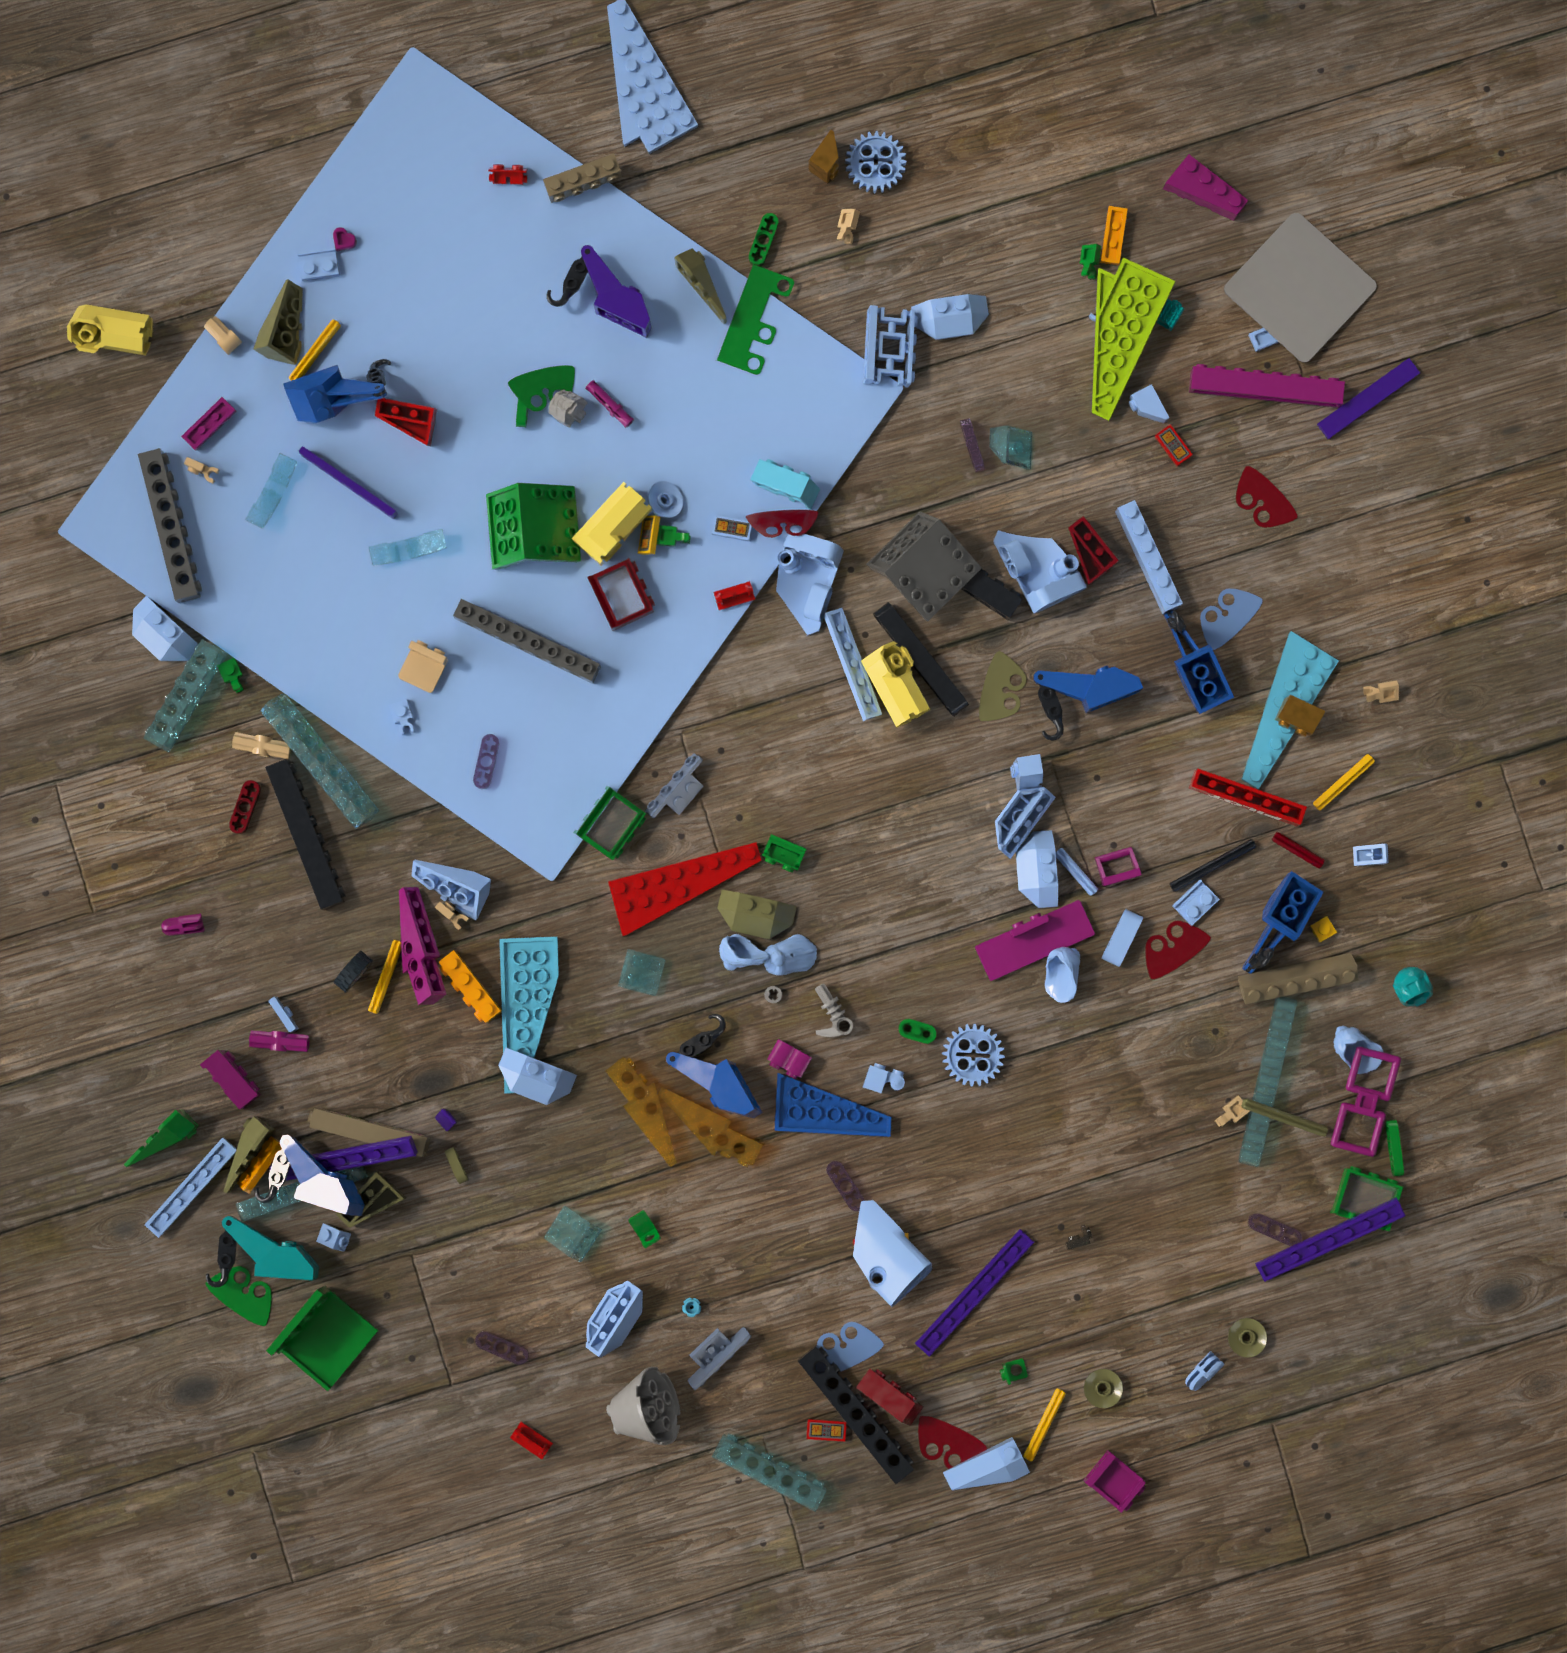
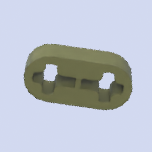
M452 1147L445 1150L446 1157L457 1182L461 1184L468 1181V1176L456 1149Z

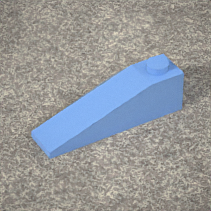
M420 860L413 861V878L429 890L434 889L442 895L440 898L443 901L448 900L455 905L454 909L459 913L474 920L478 919L490 892V878L474 871Z

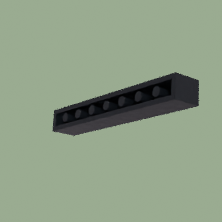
M286 758L266 766V771L320 909L326 910L344 903L345 891L337 883V879H339L338 873L330 865L332 858L329 851L324 850L323 844L325 840L322 833H318L315 827L318 826L316 817L310 814L309 808H311L308 798L303 796L302 791L304 787L301 780H297L295 776L297 769L294 762H290Z

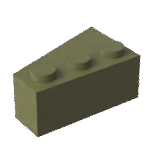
M378 1171L358 1191L365 1205L362 1215H346L340 1212L336 1215L351 1228L407 1197Z

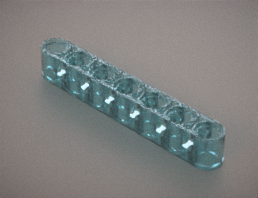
M364 1166L334 1171L335 1173L347 1175V1179L353 1182L368 1177ZM299 1181L281 1187L271 1202L261 1203L256 1197L236 1203L240 1220L244 1222L302 1201L294 1198L297 1186L300 1185ZM269 1192L261 1194V1196L266 1197Z

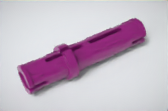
M592 380L585 389L610 412L612 417L619 420L625 428L632 424L634 419L595 380Z

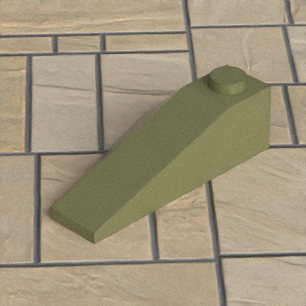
M693 248L675 256V266L720 321L725 324L727 322L726 315L704 262V256L700 251L696 252Z

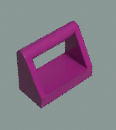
M1132 847L1094 857L1103 887L1142 875ZM1130 856L1133 870L1106 877L1101 863Z

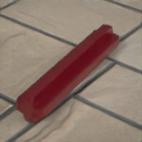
M1279 832L1274 834L1272 841L1316 868L1320 869L1325 862L1323 858Z

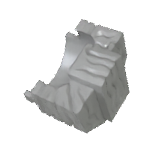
M563 389L556 392L549 403V414L559 423L570 428L574 420L578 423L583 420L584 415H586L583 409L587 402L581 396Z

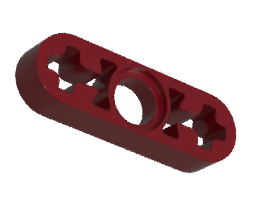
M248 780L243 784L229 822L230 830L236 834H242L247 830L261 792L260 785L253 780ZM252 784L256 788V792H252L250 798H254L253 801L243 798L244 795L248 797L249 791L247 787H251ZM243 802L250 804V810L246 813L240 810V805ZM237 813L247 816L246 820L242 818L241 824L243 828H239L238 831L234 826V823H238L240 819L239 816H236Z

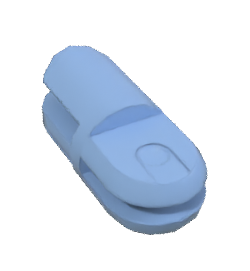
M1210 1351L1185 1380L1186 1386L1193 1391L1200 1389L1225 1364Z

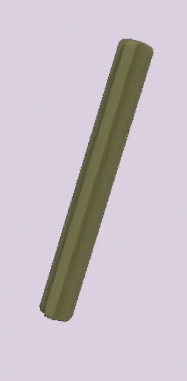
M1245 1098L1241 1105L1243 1109L1323 1137L1328 1132V1127L1250 1099Z

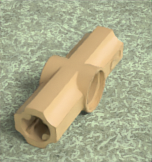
M235 732L233 736L232 748L236 750L248 751L264 757L287 758L288 760L292 753L293 744L289 742L273 740V738L262 735L253 736Z

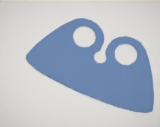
M1225 589L1219 594L1218 603L1223 610L1228 611V616H1223L1222 611L1215 606L1206 607L1201 612L1200 620L1203 634L1212 650L1228 642L1250 621L1262 604L1260 597L1238 589ZM1228 593L1232 594L1235 599L1234 603L1229 606L1225 605L1222 601L1223 596ZM1213 610L1217 613L1218 617L1215 622H1208L1205 615L1208 611Z
M856 1322L846 1323L841 1328L840 1335L847 1344L846 1348L840 1347V1340L833 1333L823 1334L817 1342V1347L820 1348L821 1346L823 1347L825 1338L831 1337L834 1339L835 1346L833 1349L827 1350L824 1347L823 1349L829 1355L826 1357L830 1363L834 1362L841 1371L868 1359L884 1345L873 1332ZM848 1327L856 1328L857 1336L854 1339H849L845 1336V1330ZM818 1362L815 1365V1369L817 1372H824L826 1365L823 1362Z

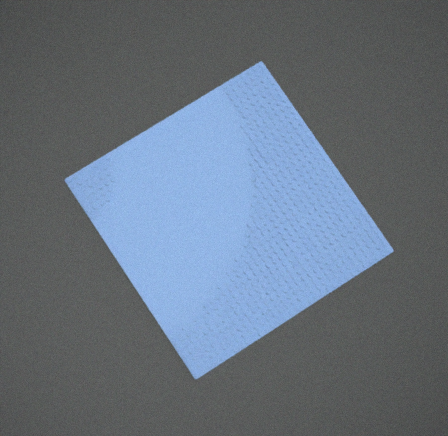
M412 47L215 316L229 330H232L242 343L228 355L206 329L202 332L64 521L58 533L550 881H554L583 841L573 832L582 825L584 817L587 814L589 815L597 799H600L606 791V786H609L616 792L620 789L753 602L752 600L719 610L713 592L750 581L754 596L756 597L779 565L777 555L783 549L787 536L785 531L786 523L780 524L783 529L782 534L773 538L761 535L752 527L750 539L745 541L712 535L715 515L747 520V515L760 512L810 510L802 502L796 500L792 502L786 496L776 495L756 486L750 479L759 459L764 461L770 459L782 468L786 465L794 469L793 472L800 473L802 471L811 476L810 479L820 489L811 510L817 511L901 394L903 386H897L895 380L881 375V382L879 384H863L864 359L771 294L760 322L776 328L771 344L766 345L752 340L749 352L760 355L765 359L760 374L755 375L717 361L748 278L610 183L602 184L596 189L583 191V193L576 196L566 197L560 202L551 203L543 179L583 164ZM493 164H503L504 168H512V165H523V168H528V171L524 173V175H527V183H523V185L510 184V177H506V184H493V182H489V174H492V172L488 171V169L493 167ZM339 227L344 228L347 233L355 236L357 244L354 248L336 252L340 276L308 281L301 280L297 253L335 247L333 232ZM590 245L593 247L622 286L628 288L633 286L640 290L639 293L642 294L652 327L647 338L595 313L593 304L598 295L589 273H587L579 291L571 296L565 305L555 307L547 301L546 294L548 290H551V298L553 300L561 299L563 295V282L573 262L581 258L583 246ZM691 248L696 252L700 251L704 256V262L726 315L727 322L725 324L720 321L675 266V256ZM287 279L303 288L302 311L300 312L302 330H299L301 350L295 365L268 359L253 350L258 333ZM332 319L340 323L341 327L304 376L338 365L343 379L367 382L366 375L373 362L380 359L390 360L391 365L383 364L378 367V369L383 371L386 381L384 387L387 395L384 398L437 409L431 447L377 418L375 411L378 399L349 404L336 417L319 423L297 421L283 383L291 381L289 376ZM762 328L759 331L760 338L763 340L769 339L771 331L768 328ZM757 358L748 360V367L755 370L760 366ZM562 365L573 366L575 368V377L572 392L581 396L587 402L583 409L586 412L583 420L580 423L574 420L570 428L559 423L549 414V390L544 388L542 392L546 395L547 399L545 408L541 411H532L528 408L526 428L516 427L518 398L508 386V382L516 376L538 369ZM592 380H595L615 402L621 404L623 409L634 419L629 427L625 428L619 420L612 417L610 412L585 389ZM555 390L553 392V397L556 394V392H559L561 390ZM538 395L532 396L531 404L535 407L541 406L542 398ZM223 397L237 412L195 451L181 436ZM302 446L395 509L398 513L396 518H390L299 454L300 448ZM158 448L167 453L169 458L167 467L168 471H171L173 474L174 482H172V487L178 493L179 500L176 502L178 508L180 507L183 513V518L181 519L182 526L185 525L188 532V537H185L186 542L191 545L193 555H190L191 561L195 562L197 573L195 574L196 581L199 580L202 591L199 592L200 598L181 603L176 602L174 599L138 458L139 453ZM189 457L205 466L219 469L218 474L212 472L209 475L210 478L215 480L214 484L209 483L205 479L204 474L199 473L195 475L187 471L188 467L184 464L186 458ZM155 467L153 470V474H159L161 472V467ZM623 482L626 483L627 487H632L646 500L644 502L646 506L649 504L647 498L648 491L657 482H670L682 494L683 507L680 513L672 518L660 517L659 525L677 527V533H689L691 536L690 544L676 541V547L656 545L655 554H638L641 522L627 537L625 542L621 539L619 542L622 544L620 549L607 562L603 560L604 564L602 566L580 548L581 561L577 563L523 561L499 570L492 569L486 494L516 483L575 486L578 531ZM166 485L158 487V493H163L166 490ZM165 503L162 510L168 511L171 507L170 503ZM651 511V512L647 515V516H652V515L658 516V515L655 514L653 511ZM170 521L167 524L168 530L175 527V521ZM794 525L790 530L801 532L802 527ZM768 527L766 529V533L771 535L778 532L776 527ZM175 539L171 544L172 548L178 547L180 540ZM183 557L178 558L176 565L182 566L185 559ZM629 558L631 562L635 561L639 572L636 574L639 580L643 578L647 589L644 591L647 597L651 595L655 606L652 607L654 612L612 631L587 577ZM626 567L598 580L617 621L645 608ZM189 576L182 577L181 584L184 585L189 582ZM463 599L599 663L601 668L594 683L585 681L456 620L453 614L460 600ZM411 640L414 642L420 640L428 644L427 648L433 651L437 648L445 652L444 656L448 659L432 693H428L398 677L410 652L408 646ZM407 699L413 718L408 721L414 726V732H411L410 727L406 726L403 729L405 735H401L399 732L401 724L394 723L388 705Z

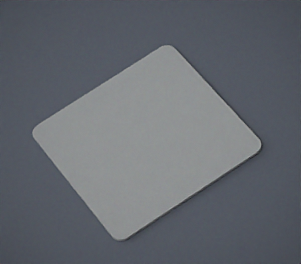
M1293 213L1225 284L1224 292L1299 361L1308 362L1376 290L1377 285L1368 274L1299 213Z

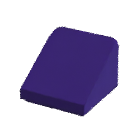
M443 1108L435 1116V1119L446 1131H449L457 1124V1120L446 1108Z

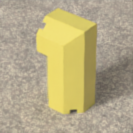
M92 305L78 306L67 325L68 340L71 343L73 341L79 351L95 353L99 348L146 355L151 344L148 340L153 334V319L150 318V315Z
M623 482L573 536L572 540L602 566L604 564L603 560L607 562L622 546L619 543L621 539L625 542L627 537L652 511V507L649 504L646 506L644 504L646 500L632 487H627L626 483Z
M893 641L883 645L861 660L898 728L911 722L912 719L922 716L930 708L912 676V671H910L914 661L907 648L903 646L898 647L896 646L898 643Z

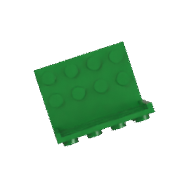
M516 483L486 494L492 569L499 570L523 561L576 563L581 561L580 547L572 540L573 536L578 532L575 486Z
M325 1285L313 1293L266 1351L271 1356L276 1353H283L326 1391H329L379 1330Z

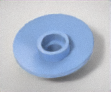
M660 481L652 485L648 491V503L652 507V511L658 516L672 518L682 510V494L672 483Z

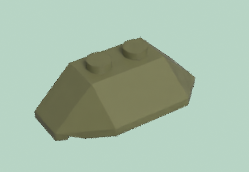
M727 890L721 891L718 910L731 931L765 939H771L791 927L797 907L775 900Z

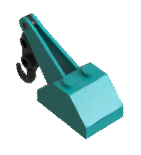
M226 1216L222 1220L225 1232L219 1237L217 1257L221 1279L214 1282L210 1279L209 1273H207L206 1281L215 1288L226 1284L229 1273L235 1264L237 1243L256 1262L254 1276L315 1280L319 1277V1265L302 1245H296L297 1241H285L279 1244L234 1216Z

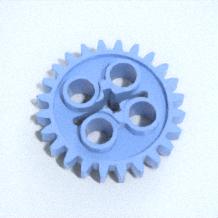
M878 131L875 132V136L868 132L867 138L861 134V141L854 139L856 146L850 145L849 149L852 152L848 151L846 153V156L849 157L845 159V163L849 164L846 167V171H852L849 174V178L855 177L853 184L859 182V189L866 186V192L873 188V192L876 193L877 188H880L883 193L885 186L891 190V183L897 185L896 178L901 180L902 175L900 173H905V168L902 166H905L907 161L902 159L906 157V153H900L903 150V146L897 147L899 141L892 142V135L885 138V132H883L882 136L878 135ZM868 149L871 151V155L864 156L862 151ZM888 150L891 154L885 157L880 152ZM874 159L878 160V165H874ZM863 168H869L871 170V173L866 175L863 174L861 170ZM886 168L890 173L883 175L880 170Z
M966 1024L964 1031L961 1027H958V1034L954 1031L951 1032L954 1037L953 1039L946 1038L950 1044L943 1045L947 1052H942V1055L947 1056V1059H944L942 1062L949 1064L945 1070L951 1069L952 1072L949 1076L951 1077L956 1074L955 1081L963 1079V1085L967 1081L970 1082V1086H973L974 1081L977 1082L978 1086H981V1080L988 1083L987 1077L994 1079L993 1072L1000 1073L999 1069L996 1068L997 1065L1003 1066L999 1059L1005 1058V1056L1000 1055L999 1052L1004 1050V1048H998L1002 1041H995L994 1039L997 1034L989 1035L991 1029L989 1028L985 1032L984 1025L977 1029L976 1024H973L972 1029H970L968 1024ZM962 1039L969 1042V1048L965 1051L959 1048V1042ZM982 1040L986 1041L989 1046L985 1052L980 1051L978 1048V1043ZM973 1049L978 1054H990V1058L976 1057L972 1061L971 1057L956 1056V1053H971ZM960 1059L968 1061L967 1069L961 1070L958 1067ZM980 1060L987 1062L988 1066L984 1071H980L977 1068V1063Z

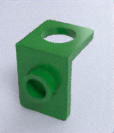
M645 1210L628 1219L644 1248L651 1246L661 1239L657 1228ZM655 1235L652 1240L646 1241L648 1237Z
M1022 1358L1002 1363L1003 1369H1000L1002 1381L1006 1380L1008 1385L1012 1381L1028 1377ZM1014 1364L1021 1366L1022 1372L1020 1375L1015 1376L1011 1373V1367Z

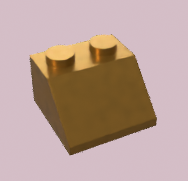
M829 131L809 159V172L826 183L830 179L834 180L839 172L837 170L839 168V157L834 131Z
M1289 695L1284 699L1275 720L1278 721V725L1286 729L1291 727L1296 730L1295 733L1306 737L1313 734L1325 711Z

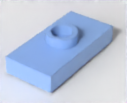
M278 997L271 998L269 1003L289 1032L298 1030L299 1028L291 1018L293 1013L288 1006L284 1007Z

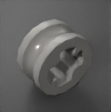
M770 986L765 990L764 996L768 1002L777 1003L782 997V992L778 987ZM773 989L774 991L776 989L778 991L776 995L778 998L776 1000L774 998L772 1000L769 999V990Z

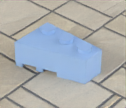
M1040 754L1016 758L1012 767H1010L1011 777L1016 780L1017 791L1042 787L1040 783H1043V769Z

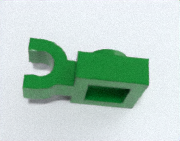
M1082 245L1080 264L1083 265L1081 276H1088L1090 280L1097 278V271L1094 265L1099 264L1100 245Z
M659 525L656 545L676 547V541L690 544L691 536L689 533H677V527Z
M235 658L217 665L226 684L231 682L232 688L236 693L244 691L238 679L243 674Z

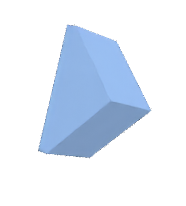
M1388 844L1353 847L1354 866L1384 865L1389 863Z

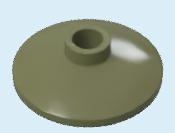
M1240 1319L1229 1329L1228 1343L1231 1349L1239 1356L1254 1357L1261 1353L1266 1346V1331L1262 1324L1254 1319ZM1249 1334V1340L1244 1341L1243 1335Z
M1095 1370L1085 1380V1397L1095 1407H1112L1122 1396V1382L1119 1376L1111 1370ZM1101 1384L1106 1385L1105 1391L1099 1390Z

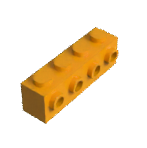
M455 950L439 961L441 965L439 967L440 971L445 977L447 975L450 976L453 980L451 985L457 992L460 990L463 993V1001L468 1007L473 1006L476 1010L474 1015L480 1022L489 1023L502 1013L500 1007Z

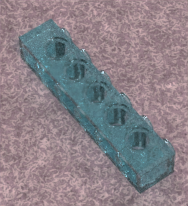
M203 639L196 645L192 657L185 664V669L176 679L175 685L166 696L163 706L157 711L153 723L147 728L144 736L145 740L168 753L171 751L219 670L218 668L226 658L227 653ZM206 659L205 664L201 666L202 661ZM176 709V713L172 715L173 710ZM167 725L165 731L162 732L163 727Z
M730 1433L727 1436L722 1434L712 1454L713 1458L816 1512L827 1491L823 1482L817 1479L811 1481L806 1478L807 1474L800 1470L794 1472L789 1469L790 1465L783 1461L777 1463L772 1460L773 1456L764 1451L760 1454L755 1451L756 1447L747 1442L743 1445L737 1441L738 1438ZM738 1448L741 1451V1455L734 1458L730 1455V1450ZM750 1457H755L758 1459V1464L751 1467L748 1465L747 1460ZM772 1466L776 1472L774 1475L768 1476L764 1472L765 1468ZM785 1475L793 1478V1482L790 1485L783 1484L782 1478ZM806 1484L810 1487V1491L807 1494H802L799 1491V1487Z

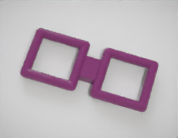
M1360 1046L1356 1048L1346 1090L1357 1093L1355 1105L1346 1102L1341 1104L1331 1139V1146L1371 1157L1376 1155L1386 1114L1375 1110L1378 1099L1384 1101L1391 1099L1401 1063L1399 1056ZM1362 1055L1392 1063L1385 1092L1354 1085ZM1347 1111L1377 1118L1369 1148L1340 1141Z

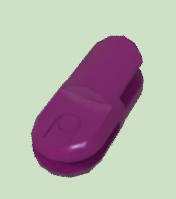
M201 913L169 918L161 924L162 932L169 936L205 931Z

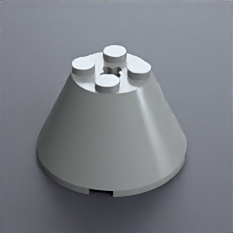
M658 1367L644 1369L612 1398L610 1405H607V1414L611 1417L616 1434L626 1435L663 1446L673 1443L678 1436L680 1425H677V1415H680L678 1397L671 1380L665 1372H659Z

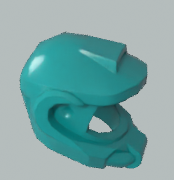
M1418 967L1403 968L1394 979L1393 988L1400 1002L1406 1007H1418L1427 1003L1426 1001L1433 995V986L1426 972Z

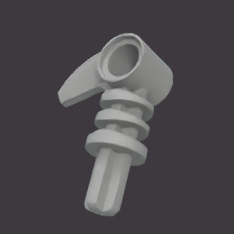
M824 983L815 988V991L824 1004L821 1008L827 1009L828 1012L826 1014L831 1015L830 1021L833 1025L828 1029L816 1030V1035L836 1037L849 1034L853 1029V1023L844 1016L845 1010L841 1011L840 1009L842 1005L836 1003L839 1000L838 997L833 998ZM841 1021H847L850 1024L848 1031L842 1032L839 1029Z

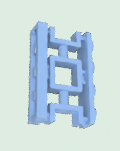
M870 305L867 309L863 384H879L881 382V375L898 377L897 386L908 388L915 379V371H912V364H915L916 360L913 346L916 345L917 341L914 327H917L918 316H915V310L907 311L903 309L901 318L884 317L885 307L878 308V306ZM877 315H879L878 323L888 324V332L879 331L876 339ZM908 318L907 340L905 341L906 334L895 332L896 325L904 326ZM883 338L900 340L899 355L882 354ZM875 352H877L876 360L886 361V369L877 368L874 376ZM906 355L904 379V371L894 370V362H903Z

